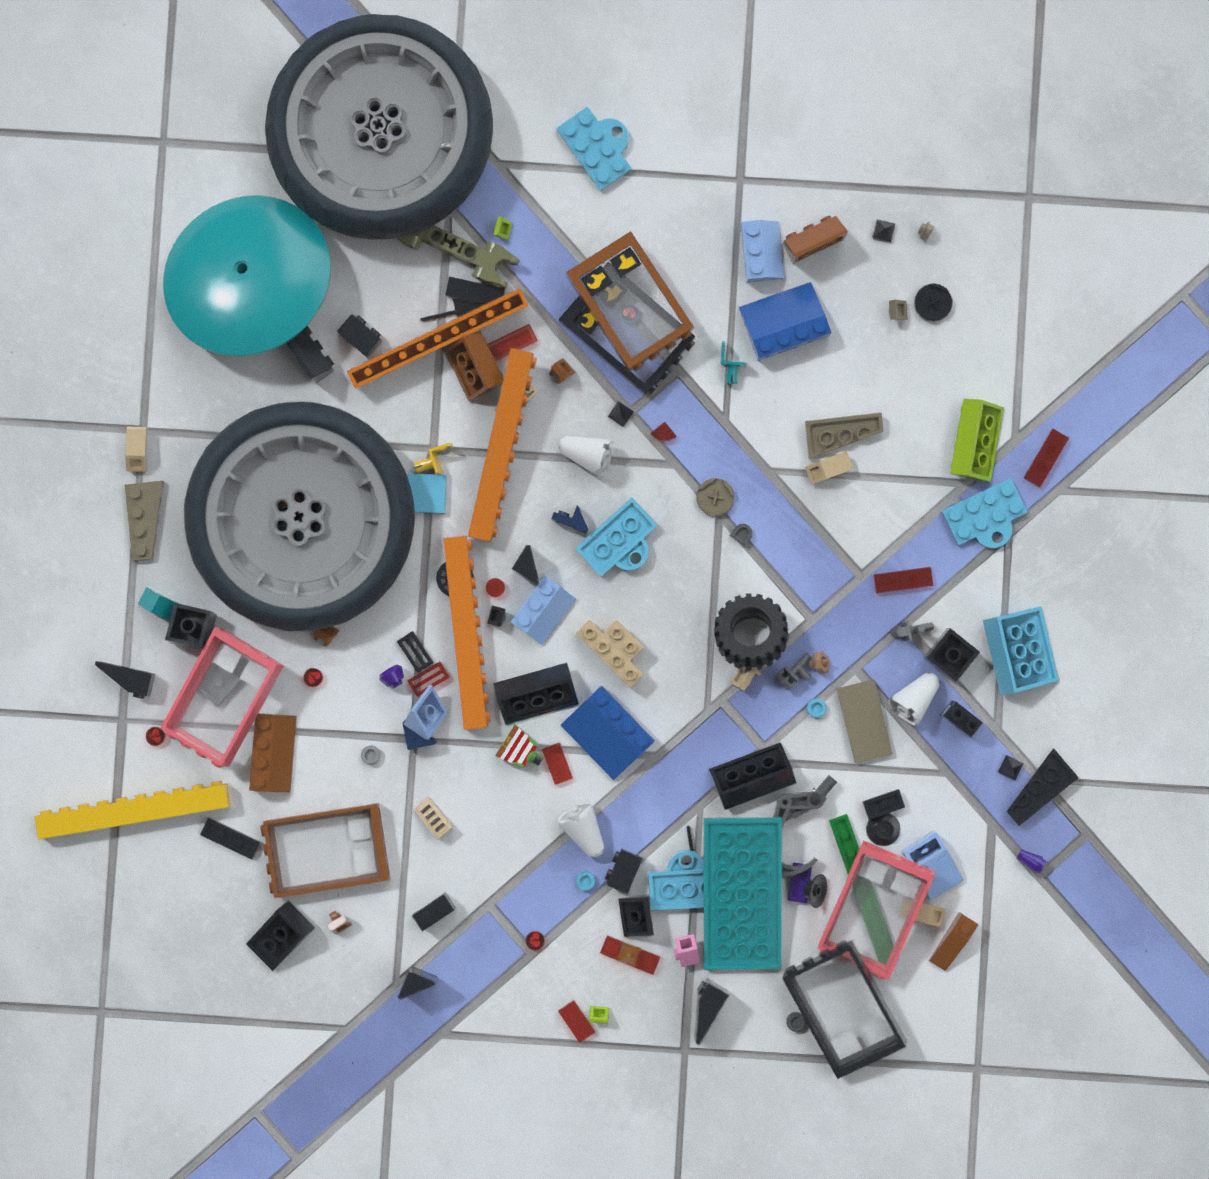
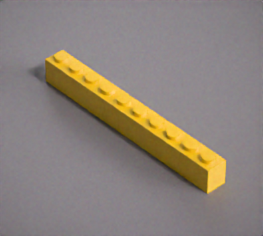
M222 781L211 782L209 787H203V784L193 785L191 790H184V787L173 789V793L167 794L165 790L153 792L154 796L147 797L146 793L134 795L135 799L128 800L127 797L116 798L114 803H109L108 800L98 801L97 806L91 807L89 803L78 805V809L71 810L70 806L59 808V812L52 813L51 810L40 811V815L34 817L38 839L230 807L231 800L228 783L222 784Z

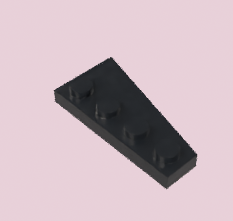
M1053 748L1006 812L1020 826L1079 777Z

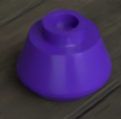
M398 664L379 675V681L387 687L392 686L394 689L403 683V669Z

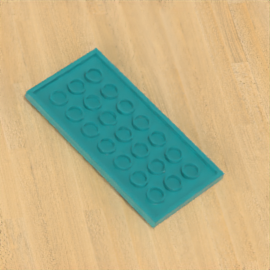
M704 818V970L781 969L782 818Z

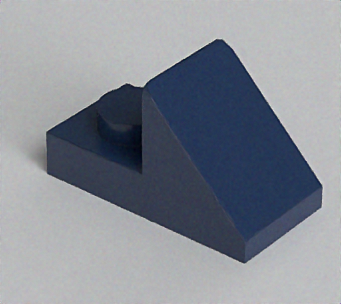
M578 505L572 519L569 518L570 514L561 510L558 513H553L551 520L586 534L588 533V527Z

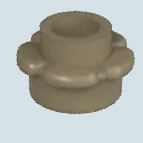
M927 222V224L922 223L918 231L920 239L928 240L934 226L929 224L930 222Z

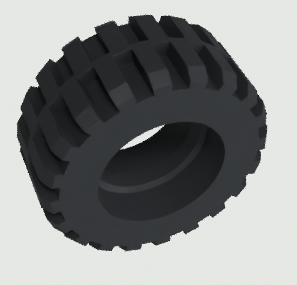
M746 593V597L743 598L738 595L733 602L731 600L725 603L726 607H721L718 612L719 617L715 619L714 628L716 645L721 656H725V660L729 664L733 662L736 668L741 669L744 666L748 671H751L752 667H757V670H761L765 664L768 667L771 666L774 659L778 661L781 657V652H784L787 647L786 642H788V622L786 621L785 613L781 612V607L778 603L773 604V599L769 597L766 600L763 599L761 594L753 597L751 593ZM749 618L762 620L769 626V636L758 645H743L736 641L733 636V630L739 622Z

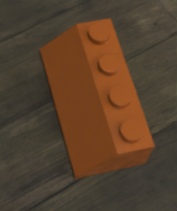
M258 713L254 722L249 791L291 792L297 716Z

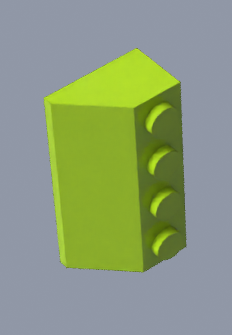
M963 398L950 474L991 482L1004 407L981 399Z

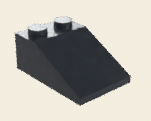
M288 900L273 913L246 945L274 971L315 927Z
M709 978L705 982L702 980L697 988L694 1034L697 1045H700L729 996L727 989Z

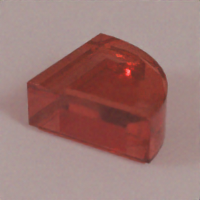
M666 422L650 433L655 439L661 441H670L677 437Z

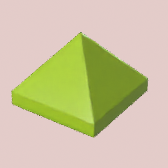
M498 216L493 235L508 241L513 222Z
M590 1006L589 1022L608 1024L609 1007Z

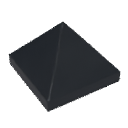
M877 219L872 238L891 242L896 223Z
M618 401L607 417L624 427L634 411Z
M492 605L487 624L501 627L506 620L505 608Z
M1006 755L998 772L1016 780L1024 763Z

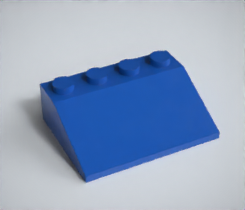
M811 282L739 307L757 361L829 337L832 333Z
M602 685L560 725L612 780L618 777L655 742Z

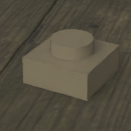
M889 301L890 320H908L907 301Z

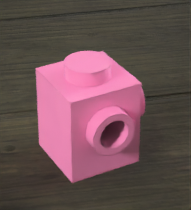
M694 934L675 938L677 948L673 950L675 959L680 960L681 967L700 963Z

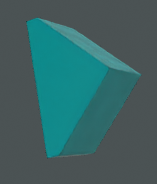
M146 587L138 605L170 621L174 603L177 602Z

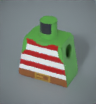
M516 724L495 755L522 768L525 767L528 761L538 767L544 758L535 752L539 744Z

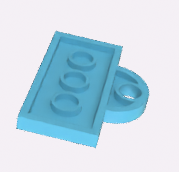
M587 106L556 128L600 192L631 170L630 165L622 156L628 145V131L620 121L607 118L598 122ZM620 128L623 134L620 137H614L612 130Z
M1011 478L941 511L957 546L975 538L979 544L987 548H997L1006 544L1012 534L1011 520L1028 513ZM994 532H998L1002 536V540L999 543L992 541V534Z
M631 497L575 549L600 577L614 565L627 571L636 570L646 562L648 557V545L644 538L658 525ZM633 553L640 554L641 562L633 564L630 561V556Z
M691 850L679 851L670 858L667 870L648 871L650 911L704 908V860L698 853ZM682 856H690L692 858L691 863L683 865L681 863Z

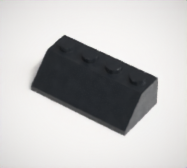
M306 326L286 344L311 380L317 384L335 371L332 367L335 364L329 355L326 357L323 355L321 350L324 348L318 340L314 341L311 338L312 331Z
M567 663L493 683L505 725L579 704Z
M781 742L709 769L724 810L797 783Z

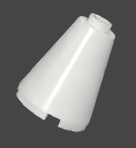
M567 435L565 438H561L558 448L560 453L596 476L602 477L604 475V472H602L603 468H608L614 449L610 447V444H614V442L609 439Z
M925 673L888 700L893 711L897 709L900 712L898 716L910 725H918L940 686L938 677L933 673Z
M585 802L577 805L578 809L574 811L569 809L558 818V823L588 857L596 858L603 853L604 844L593 806L590 802Z

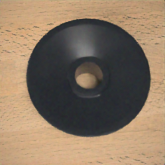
M891 813L870 819L867 822V836L871 842L878 846L891 845L900 835V823ZM882 826L887 827V831L885 833L881 832Z
M823 874L816 875L813 880L809 879L804 886L805 898L809 899L811 906L819 908L827 894V879Z

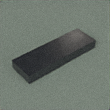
M449 276L445 296L486 304L503 296L505 289Z
M208 817L200 833L201 836L249 859L254 858L261 841Z

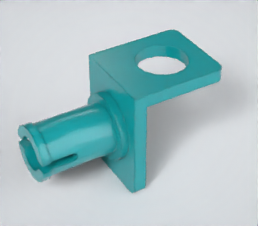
M722 341L720 363L727 366L725 383H731V376L733 375L732 383L738 384V367L740 365H747V362L724 360L725 341Z

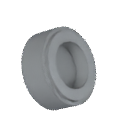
M374 745L366 746L361 752V758L366 764L372 765L380 760L381 752Z

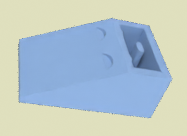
M935 831L930 832L901 850L906 859L935 871V876L927 892L931 900L964 880L947 848Z

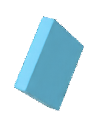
M408 473V480L414 499V512L445 513L447 475Z

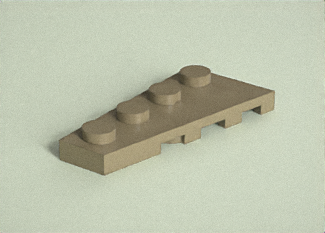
M882 413L805 421L808 458L812 459L818 455L884 432Z
M163 480L125 484L132 561L153 559L159 508L162 499L161 494L164 485Z

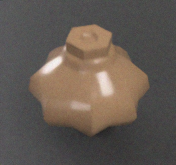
M824 651L814 653L813 660L809 662V666L819 674L828 673L830 660Z

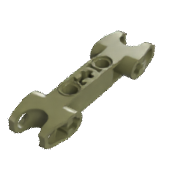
M432 226L414 235L397 238L404 245L414 250H419L422 242L474 266L475 269L471 276L487 285L504 289L507 288L508 282L496 274L498 266L503 263L518 266L520 262L519 258L494 242L488 241L485 249L437 226ZM435 234L441 235V238L438 241H433L431 239L432 236ZM456 243L457 247L451 249L449 244L454 245ZM469 250L476 252L471 258L465 256Z

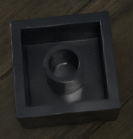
M174 603L165 640L172 644L203 650L213 631L217 614L209 610Z
M947 628L923 658L952 682H957L979 655L980 651L954 630Z

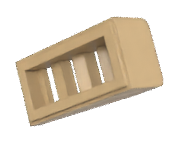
M429 797L414 809L437 840L453 827ZM429 804L431 808L422 813L421 810ZM434 810L436 814L427 819L426 816ZM439 816L440 820L432 825L431 822ZM444 823L445 826L437 832L436 828Z

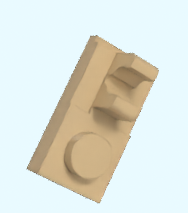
M742 666L741 669H738L730 683L745 691L751 684L754 674L760 676L762 673L757 670V667H752V670L748 671Z

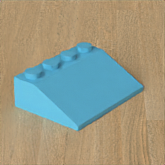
M1041 606L983 620L1000 695L1016 693L1059 681Z

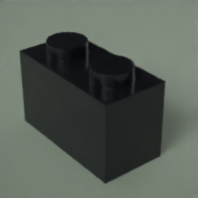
M351 314L337 332L368 359L382 343V340L379 338L381 334L373 327L371 329L366 327L365 324L367 322L359 315L355 317Z
M621 848L620 852L616 851L612 862H615L613 869H608L605 880H608L606 885L628 894L643 857Z
M444 892L414 912L412 917L423 932L453 912L456 907L447 893Z

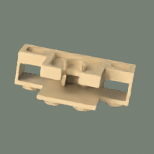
M590 620L576 632L629 688L644 675L630 661L644 647L617 620L604 633Z

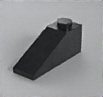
M95 661V665L127 692L133 693V697L144 699L145 696H151L155 673Z

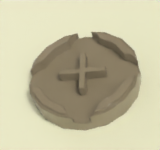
M711 478L700 485L696 501L699 508L705 514L720 516L726 514L731 509L734 503V492L727 481Z

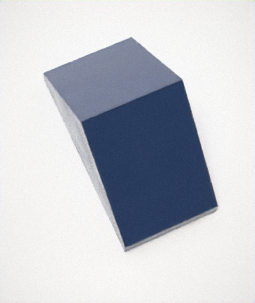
M403 725L407 750L435 745L438 741L432 736L429 740H426Z

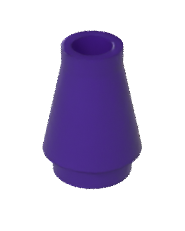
M1021 849L1016 858L1030 871L1038 874L1046 863L1043 856Z

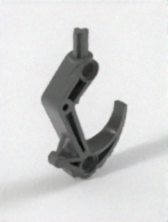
M828 775L817 789L813 788L804 792L780 795L773 817L782 818L783 828L784 822L794 817L795 819L812 809L821 808L827 800L825 796L836 785L837 781ZM812 795L820 796V802L817 805L810 803ZM790 809H796L791 812V815L787 816ZM814 857L809 862L799 866L782 862V879L786 876L793 877L798 873L806 871L818 859Z

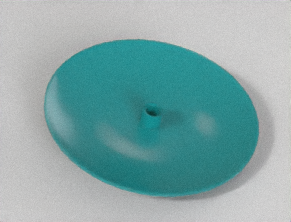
M252 195L232 198L210 207L193 219L173 244L163 275V292L166 307L178 329L190 341L205 350L226 356L261 354L290 341L315 317L329 287L331 275L330 253L326 240L317 224L297 206L285 200L269 196Z

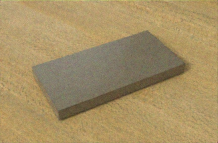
M875 680L836 688L854 762L858 763L893 754Z

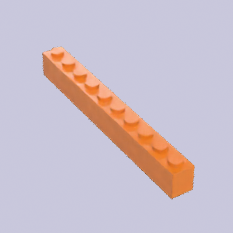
M521 288L515 289L356 365L346 372L356 389L529 305Z
M514 348L510 349L468 537L491 541L492 537L496 538L498 527L495 526L496 519H500L502 508H499L501 500L504 501L507 490L504 489L505 481L509 482L511 474L508 467L509 463H513L515 452L512 449L514 444L517 445L520 433L516 432L518 425H522L524 418L521 410L522 406L526 407L528 396L525 393L526 389L531 387L533 377L530 376V371L535 369L537 358L534 357L535 353Z
M467 536L443 538L464 730L486 728L488 723H491L490 711H486L485 705L489 703L488 692H484L483 686L487 684L486 673H482L481 668L482 665H485L484 654H480L479 646H483L482 635H478L477 627H480V617L476 616L475 608H478V598L474 597L473 589H476V579L471 576V570H474L473 558L469 557V551H472L471 539H467Z

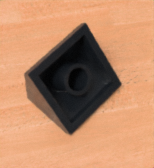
M526 545L513 565L512 570L534 584H539L530 545Z
M648 894L619 898L624 937L653 936Z
M411 966L398 995L399 1000L436 985L438 981L437 976Z

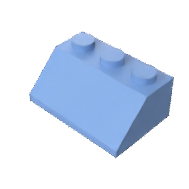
M767 220L742 222L740 227L746 283L784 279L779 222Z
M544 576L514 616L511 623L543 645L576 598Z

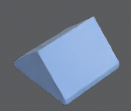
M433 685L428 686L403 723V725L426 740L430 739L448 713Z

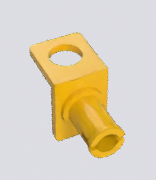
M446 443L429 449V458L414 462V466L419 467L416 468L417 473L419 474L433 468L437 475L443 474L436 452L453 447V443Z

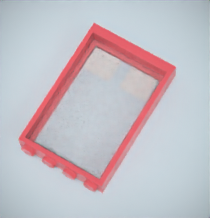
M215 627L160 729L166 732L165 735L169 738L180 740L182 746L196 750L198 756L202 758L207 757L212 760L211 764L218 768L222 766L230 767L284 665L225 629Z
M863 840L817 948L820 949V952L825 949L832 950L836 948L838 943L844 940L846 942L852 940L868 970L879 979L886 978L889 980L933 881L935 871ZM849 951L837 956L838 960L843 963L856 965Z

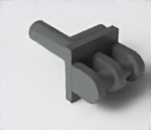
M909 621L900 622L901 627L892 629L891 636L894 638L903 637V641L912 640L911 634L934 630V625L930 622L910 626Z
M806 653L791 669L785 666L774 678H778L781 681L780 684H784L787 687V691L790 690L800 680L796 676L797 673L805 681L811 677L803 667L812 657Z

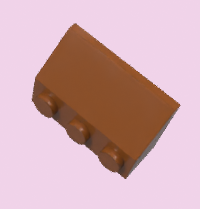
M830 215L820 220L821 223L815 226L813 224L807 225L803 228V232L798 234L793 232L786 236L783 245L792 264L845 239L848 231L837 216L832 218Z
M481 330L461 337L444 350L469 402L503 384V375Z

